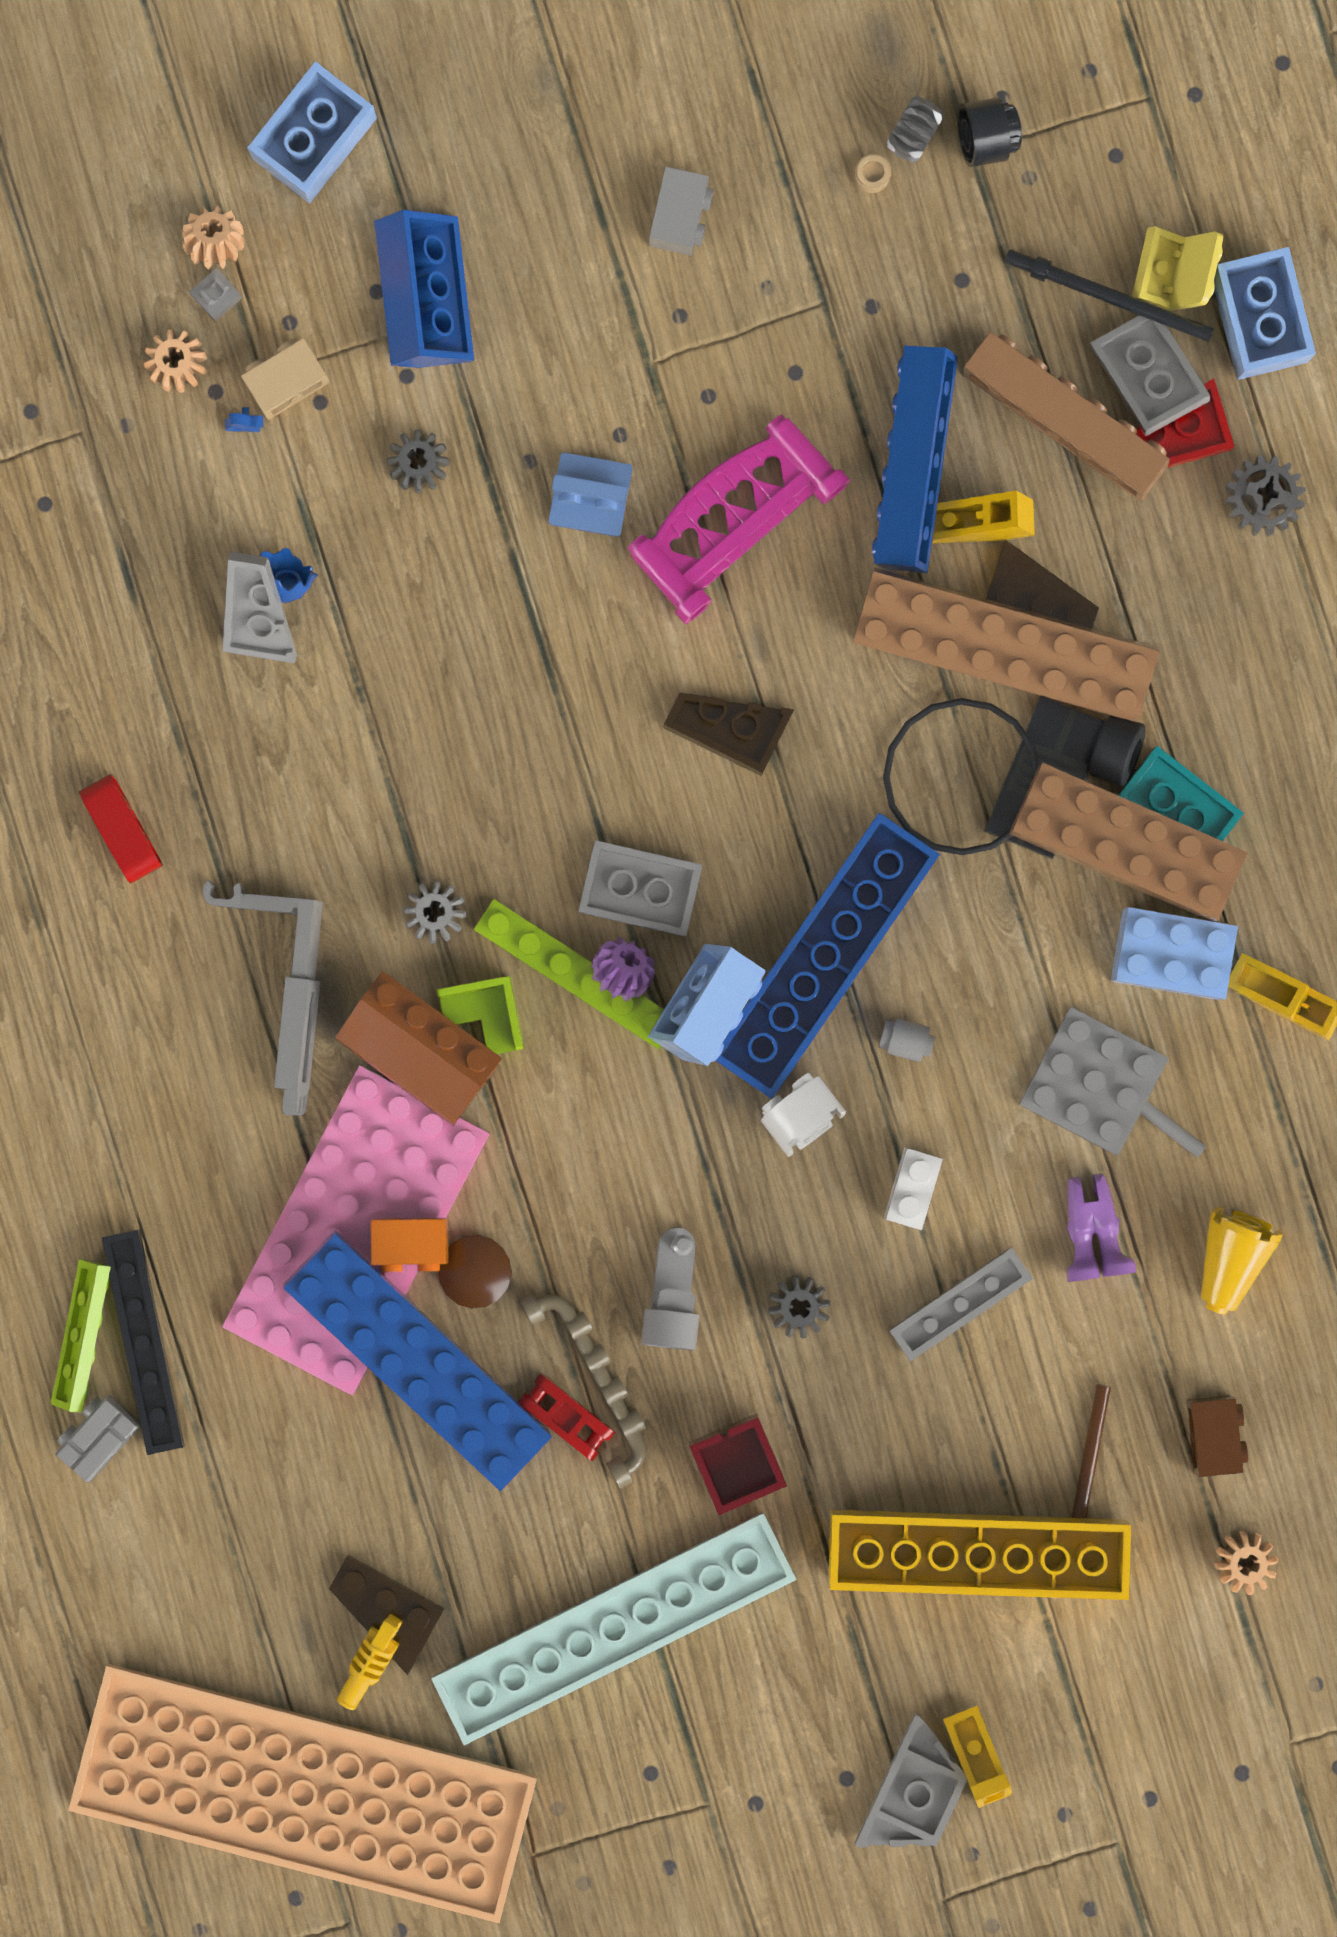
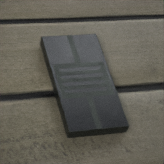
M1040 696L1026 728V733L1035 744L1039 765L1045 763L1085 781L1089 772L1093 749L1105 721L1047 697ZM1023 739L984 832L996 837H1000L1012 828L1034 777L1030 751ZM1015 836L1006 840L1050 859H1053L1055 855Z

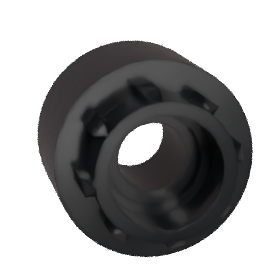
M998 97L961 103L959 105L957 113L958 137L962 155L969 167L1007 161L1010 153H1015L1019 150L1022 142L1020 118L1014 105L1002 103Z

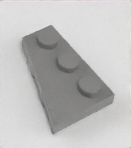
M231 552L228 558L223 652L295 663L297 652L268 558Z

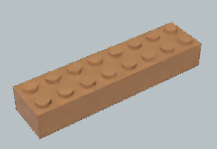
M875 567L853 643L1137 723L1139 722L1160 653L1159 649L1153 645Z

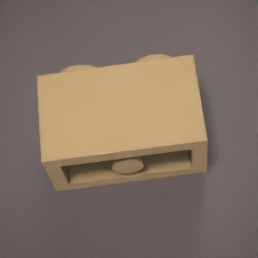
M304 338L298 342L296 339L285 342L277 349L278 354L268 360L260 358L252 362L245 369L247 373L241 376L267 420L330 383Z

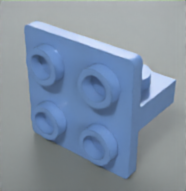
M561 453L557 475H554L553 499L549 524L619 537L623 526L632 465Z

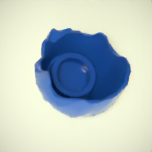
M283 548L281 551L273 554L264 551L259 555L267 557L281 603H289L301 599L307 590L311 588L314 579L318 576L317 573L312 572V566H303L302 561L294 556L289 548Z

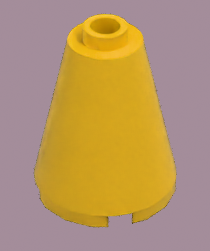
M1214 1207L1209 1218L1201 1299L1206 1302L1205 1307L1219 1314H1226L1228 1310L1234 1311L1237 1309L1280 1243L1283 1233L1280 1229L1272 1233L1273 1225L1255 1216L1233 1210L1232 1216L1223 1215V1207Z

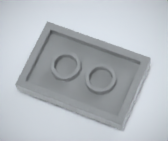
M1138 316L1090 343L1092 352L1145 436L1210 401L1209 392L1167 326Z
M595 840L578 912L686 937L702 865Z

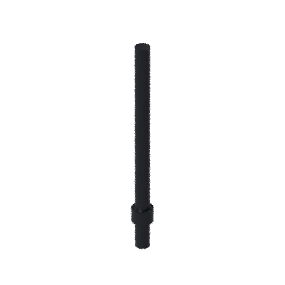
M1012 249L1007 253L1006 264L1031 273L1030 277L1042 282H1045L1046 279L1206 342H1209L1214 331L1212 327L1052 265V261L1040 256L1035 259Z

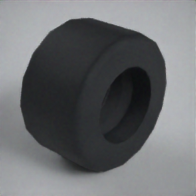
M1109 715L1100 730L1093 749L1089 767L1090 775L1119 786L1126 785L1136 767L1142 750L1146 732L1145 725L1140 722L1137 723Z

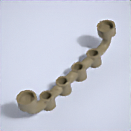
M530 1293L519 1299V1303L532 1326L545 1319L542 1312L546 1310H555L560 1314L604 1399L615 1416L620 1429L630 1444L631 1455L626 1461L622 1462L618 1456L606 1463L619 1489L633 1482L630 1475L641 1467L645 1459L646 1446L640 1431L646 1429L637 1410L634 1409L629 1412L622 1399L629 1395L620 1378L617 1376L611 1380L605 1368L611 1361L603 1346L599 1344L594 1347L587 1334L594 1330L584 1311L576 1314L569 1302L557 1295H545L535 1299L533 1294Z

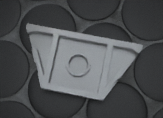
M915 1712L856 1837L855 1846L860 1848H867V1845L905 1847L908 1844H917L918 1846H937L967 1782L963 1769L922 1717Z

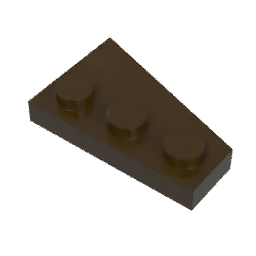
M1005 539L986 599L1093 628L1099 607Z
M679 693L663 728L762 776L794 709L783 707L776 709L762 707V704H742L724 701L721 698Z
M347 1555L329 1588L367 1631L372 1626L379 1630L384 1620L390 1614L403 1621L393 1639L399 1643V1646L392 1659L407 1675L445 1609L350 1555Z

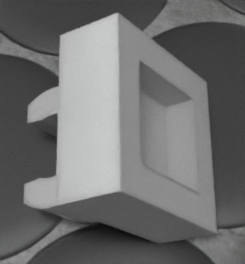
M217 268L190 291L191 296L215 322L243 298Z

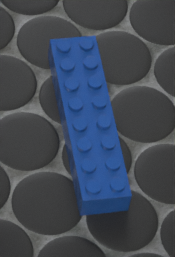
M878 813L763 980L759 992L749 1000L743 1009L742 1020L725 1037L722 1042L724 1044L723 1051L715 1061L770 1099H773L940 854L881 813Z
M336 1230L284 1282L283 1289L500 1492L552 1438L550 1431L520 1405L507 1390L375 1266L371 1265Z

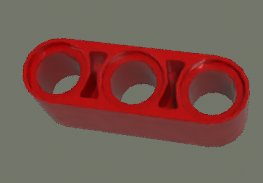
M112 774L79 791L85 807L120 870L130 884L163 866L159 855Z

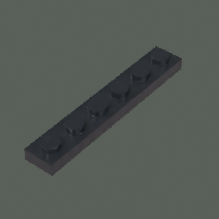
M140 1229L102 1237L107 1266H110L109 1276L146 1453L151 1455L183 1448L185 1443Z

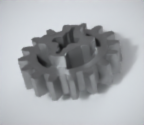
M1259 455L1256 458L1255 466L1249 460L1242 463L1244 473L1235 469L1231 476L1236 483L1229 482L1225 486V490L1231 492L1232 496L1226 498L1224 504L1234 506V510L1228 515L1229 518L1239 516L1242 520L1238 528L1243 529L1247 525H1251V533L1254 536L1259 533L1261 528H1264L1267 537L1274 534V526L1281 532L1285 531L1288 528L1285 519L1294 523L1299 518L1294 509H1302L1305 506V502L1297 499L1298 496L1306 492V487L1296 486V482L1300 479L1301 474L1298 473L1291 476L1288 471L1292 464L1288 462L1283 467L1278 466L1277 456H1274L1269 463H1266L1263 455ZM1257 473H1263V476L1257 483L1245 482L1248 477ZM1278 478L1285 484L1287 491L1282 489ZM1267 485V496L1271 499L1263 507V498L1257 493ZM1242 500L1248 503L1252 510L1251 514L1246 510ZM1271 510H1285L1280 516L1267 519Z

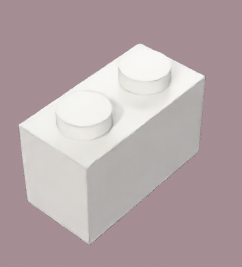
M904 1148L883 1218L922 1230L943 1159Z

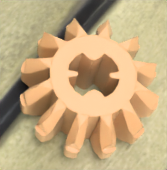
M218 205L213 212H208L202 206L200 210L201 215L198 216L190 213L188 224L183 225V249L186 254L191 255L194 265L204 261V266L208 270L213 263H218L224 269L226 265L225 260L236 262L238 251L243 250V226L240 224V221H235V215L232 213V210L222 214V209Z
M168 329L166 341L163 342L158 335L153 337L158 345L157 349L146 347V354L153 359L144 362V367L146 370L153 371L150 379L154 384L162 381V389L168 392L175 382L176 389L179 393H182L185 390V381L188 380L193 387L198 385L197 380L193 376L194 373L205 375L206 369L198 363L207 360V355L205 352L198 351L201 342L197 338L189 341V333L183 330L176 339L174 331ZM178 354L181 360L178 361V367L173 368L170 362L173 361V355Z
M1240 1530L1237 1543L1231 1536L1227 1535L1225 1541L1230 1546L1228 1550L1222 1547L1216 1548V1553L1225 1557L1224 1560L1214 1562L1215 1569L1225 1570L1219 1576V1580L1223 1584L1231 1581L1230 1590L1235 1593L1243 1585L1245 1593L1252 1595L1254 1592L1253 1583H1256L1262 1590H1265L1267 1584L1262 1579L1264 1575L1269 1578L1276 1577V1573L1267 1568L1268 1565L1278 1563L1276 1556L1267 1555L1272 1550L1273 1545L1269 1541L1260 1545L1262 1536L1257 1532L1248 1541L1247 1533L1244 1530ZM1249 1557L1253 1561L1252 1567L1245 1566L1243 1568L1238 1564L1240 1558L1247 1559Z

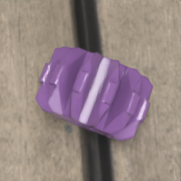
M621 937L614 942L608 940L603 944L595 955L591 966L594 970L592 979L600 982V991H610L612 999L620 995L626 1002L630 998H639L643 995L653 981L656 972L653 969L654 959L646 956L647 948L639 949L635 946L634 940L627 944Z

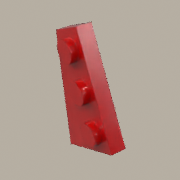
M1214 378L1203 384L1210 394L1209 402L1147 436L1144 435L1140 427L1136 429L1137 433L1135 435L1145 442L1153 440L1167 451L1165 456L1170 459L1168 468L1234 449L1235 446Z

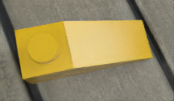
M1017 490L937 503L932 543L1003 541L1005 539L1035 536L1033 499Z

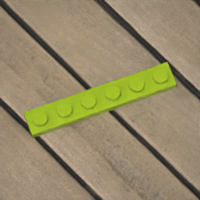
M493 899L474 928L476 932L658 1050L660 1049L661 1045L650 1039L648 1035L663 1013V1008L643 995L639 998H630L627 1002L620 995L612 999L611 992L608 990L600 991V982L592 979L594 971L591 968L592 962Z

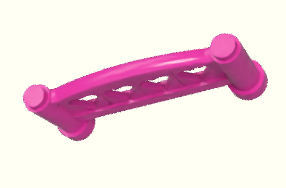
M782 414L777 416L766 427L769 433L766 440L760 441L733 455L701 478L676 504L653 538H647L642 534L628 547L632 559L677 608L675 614L685 625L697 618L711 604L712 599L703 589L813 494L825 505L840 494L850 482L847 475L841 469L835 470L797 426ZM777 457L781 463L784 487L756 480L753 476V471L757 467L764 466L767 458ZM749 481L753 485L756 511L730 505L725 500L726 494L729 491L737 490L739 482ZM713 505H722L726 512L729 535L701 528L698 525L699 517L709 514V510ZM685 529H694L698 534L701 559L673 552L670 548L671 542L676 538H681L682 532Z

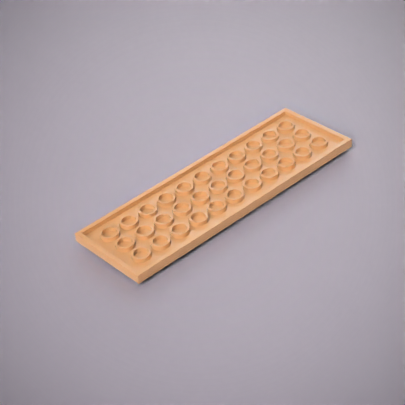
M108 1664L105 1668L68 1811L500 1923L538 1775Z

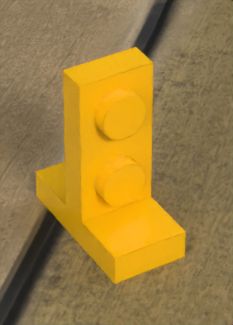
M978 1706L944 1718L943 1721L977 1807L981 1808L1013 1795Z

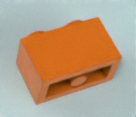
M387 1218L371 1220V1265H380V1272L403 1271V1265L418 1264V1271H440V1264L448 1263V1218Z

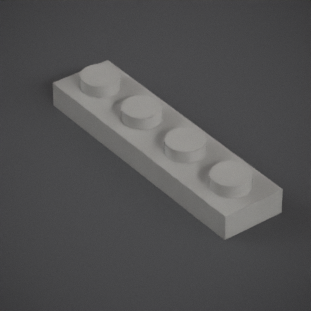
M1010 1247L893 1326L889 1331L909 1361H912L1033 1278Z

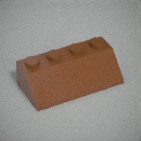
M384 971L381 972L360 999L335 1037L336 1041L453 1126L496 1071L502 1060L499 1055Z

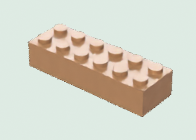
M1045 763L1038 766L1009 832L1012 836L1212 922L1219 920L1248 854L1246 851Z

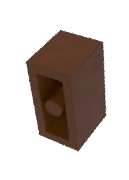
M1230 1395L1187 1399L1194 1474L1198 1477L1244 1473L1243 1463H1248V1450L1246 1441H1240L1239 1426H1244L1242 1404H1236V1398Z

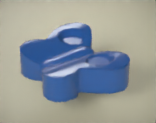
M242 407V414L230 413L229 418L225 419V431L260 432V429L263 428V416L249 415V407Z

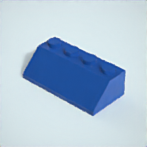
M401 210L375 220L391 366L423 368L474 361L458 217Z

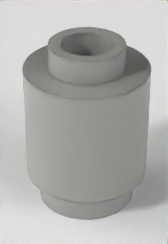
M898 1018L895 1021L886 1019L879 1048L886 1049L887 1054L921 1063L923 1056L930 1057L935 1036L929 1035L930 1027Z

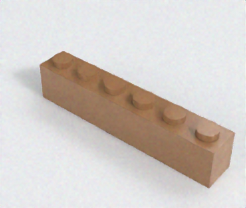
M990 332L965 364L964 377L1142 502L1168 468L1170 459L1165 456L1167 451L1155 441L1149 440L1145 442L1135 435L1137 430L1123 419L1116 421L1107 415L1106 407L1096 399L1090 397L1086 400L1076 393L1077 387L1068 379L1062 376L1057 379L1046 371L1048 367L1037 357L1030 355L1027 358L1017 351V344L1003 334L997 337Z

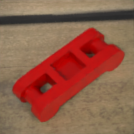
M540 1373L534 1380L536 1383L529 1394L524 1393L518 1403L587 1459L594 1461L599 1454L598 1448L605 1440L609 1441L616 1432L561 1389L549 1377ZM547 1394L556 1400L548 1411L540 1405ZM585 1424L594 1430L587 1440L577 1435Z

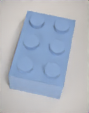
M315 61L247 149L252 160L310 204L371 127L377 116L373 105Z
M1289 247L1217 264L1214 277V291L1237 380L1308 363L1316 352Z
M1130 907L1122 910L1111 982L1224 1000L1227 996L1238 926Z
M704 944L648 1037L681 1060L708 1066L710 1062H714L722 1053L724 1048L722 1042L729 1031L734 1030L742 1020V1010L747 1001L755 997L761 989V978L766 971L732 947Z

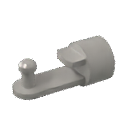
M669 1229L659 1239L651 1309L644 1310L641 1345L696 1350L700 1315L693 1314L695 1295L691 1293L695 1241L693 1236L685 1229Z

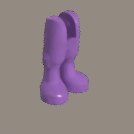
M1102 1173L1093 1174L1094 1202L1084 1203V1193L1079 1177L1068 1179L1069 1222L1067 1223V1230L1071 1240L1074 1242L1075 1256L1074 1262L1067 1268V1282L1100 1278L1092 1246L1093 1234H1096L1099 1239L1103 1277L1137 1272L1134 1260L1123 1255L1118 1245L1117 1236L1120 1220L1115 1215L1111 1192L1107 1180Z

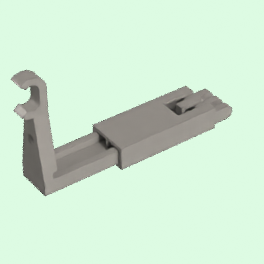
M207 880L203 887V896L210 905L298 914L291 977H285L274 1088L284 1089L283 1112L290 1116H301L306 1112L321 982L316 981L315 976L323 902L311 899L245 894L244 886L241 883H237L233 887L234 895L231 899H217L214 896L215 884Z

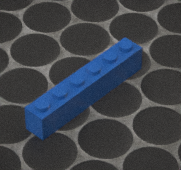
M904 346L903 357L898 362L897 371L900 381L898 393L894 395L892 409L895 414L893 429L889 431L887 437V445L890 452L888 465L884 467L882 473L884 485L883 501L879 503L877 508V519L879 522L878 537L874 539L872 544L874 564L886 570L928 573L958 356L946 347Z

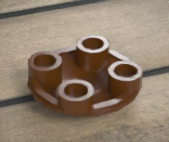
M479 1234L464 1236L449 1245L448 1263L440 1264V1271H438L439 1282L445 1294L456 1304L471 1309L487 1307L498 1301L508 1289L512 1276L510 1259L503 1247L493 1239Z

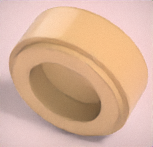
M867 154L857 162L854 178L860 189L868 193H877L888 185L891 177V166L886 158L879 154Z

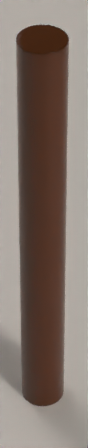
M1096 1385L1071 1518H1087L1111 1391L1110 1386Z

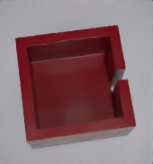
M757 1413L726 1426L728 1431L726 1435L722 1436L720 1429L689 1442L690 1450L718 1516L787 1487L786 1480Z

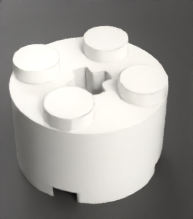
M810 1073L805 1074L792 1085L793 1090L791 1094L784 1099L778 1095L762 1107L764 1117L761 1119V1122L787 1157L793 1155L792 1147L794 1145L801 1150L833 1126L830 1120L834 1118L835 1114L840 1119L846 1114L845 1109L819 1076L813 1078Z

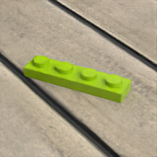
M79 1259L51 1399V1405L69 1412L82 1413L83 1404L88 1395V1379L96 1354L95 1343L98 1329L103 1320L102 1308L105 1293L110 1284V1266Z

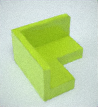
M510 976L437 989L442 1014L456 1025L481 1020L486 1047L493 1052L502 1054L525 1049Z

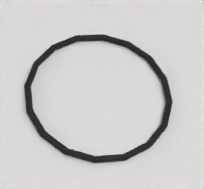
M958 698L931 704L904 723L888 747L883 781L889 808L904 830L933 850L963 856L996 848L1012 837L1009 834L1010 830L991 843L962 849L935 844L910 827L895 805L890 781L895 749L910 726L934 710L958 705L987 709L1012 724L1029 748L1034 775L1039 766L1035 744L1017 719L992 703Z

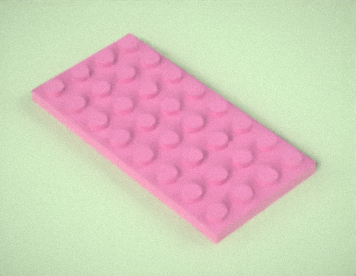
M359 1065L222 1327L353 1396L368 1367L283 1289L284 1282L334 1230L342 1235L371 1263L372 1219L446 1218L490 1133L462 1118H459L454 1126L397 1084ZM418 1264L403 1265V1271L381 1273L406 1296L418 1273ZM373 1265L380 1271V1265Z

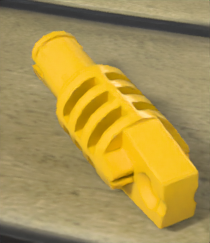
M390 1614L384 1620L379 1630L373 1626L370 1628L349 1665L350 1676L337 1697L340 1705L350 1710L356 1709L369 1685L379 1681L399 1646V1643L393 1639L403 1621Z

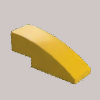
M1244 953L1241 954L1230 975L1228 988L1327 1041L1330 1040L1337 1027L1336 1000Z

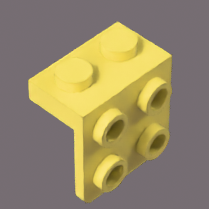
M1156 226L1147 228L1132 297L1168 311L1206 305L1214 292L1216 268L1223 253V234L1214 231L1183 237Z

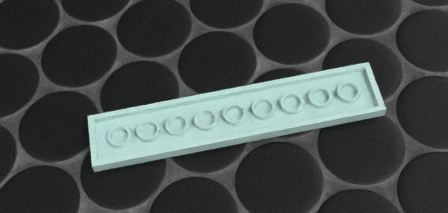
M761 1512L432 1676L431 1679L463 1745H466L795 1581L796 1577L764 1512Z

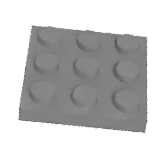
M1069 1007L1019 1105L1118 1156L1169 1058L1090 1016Z

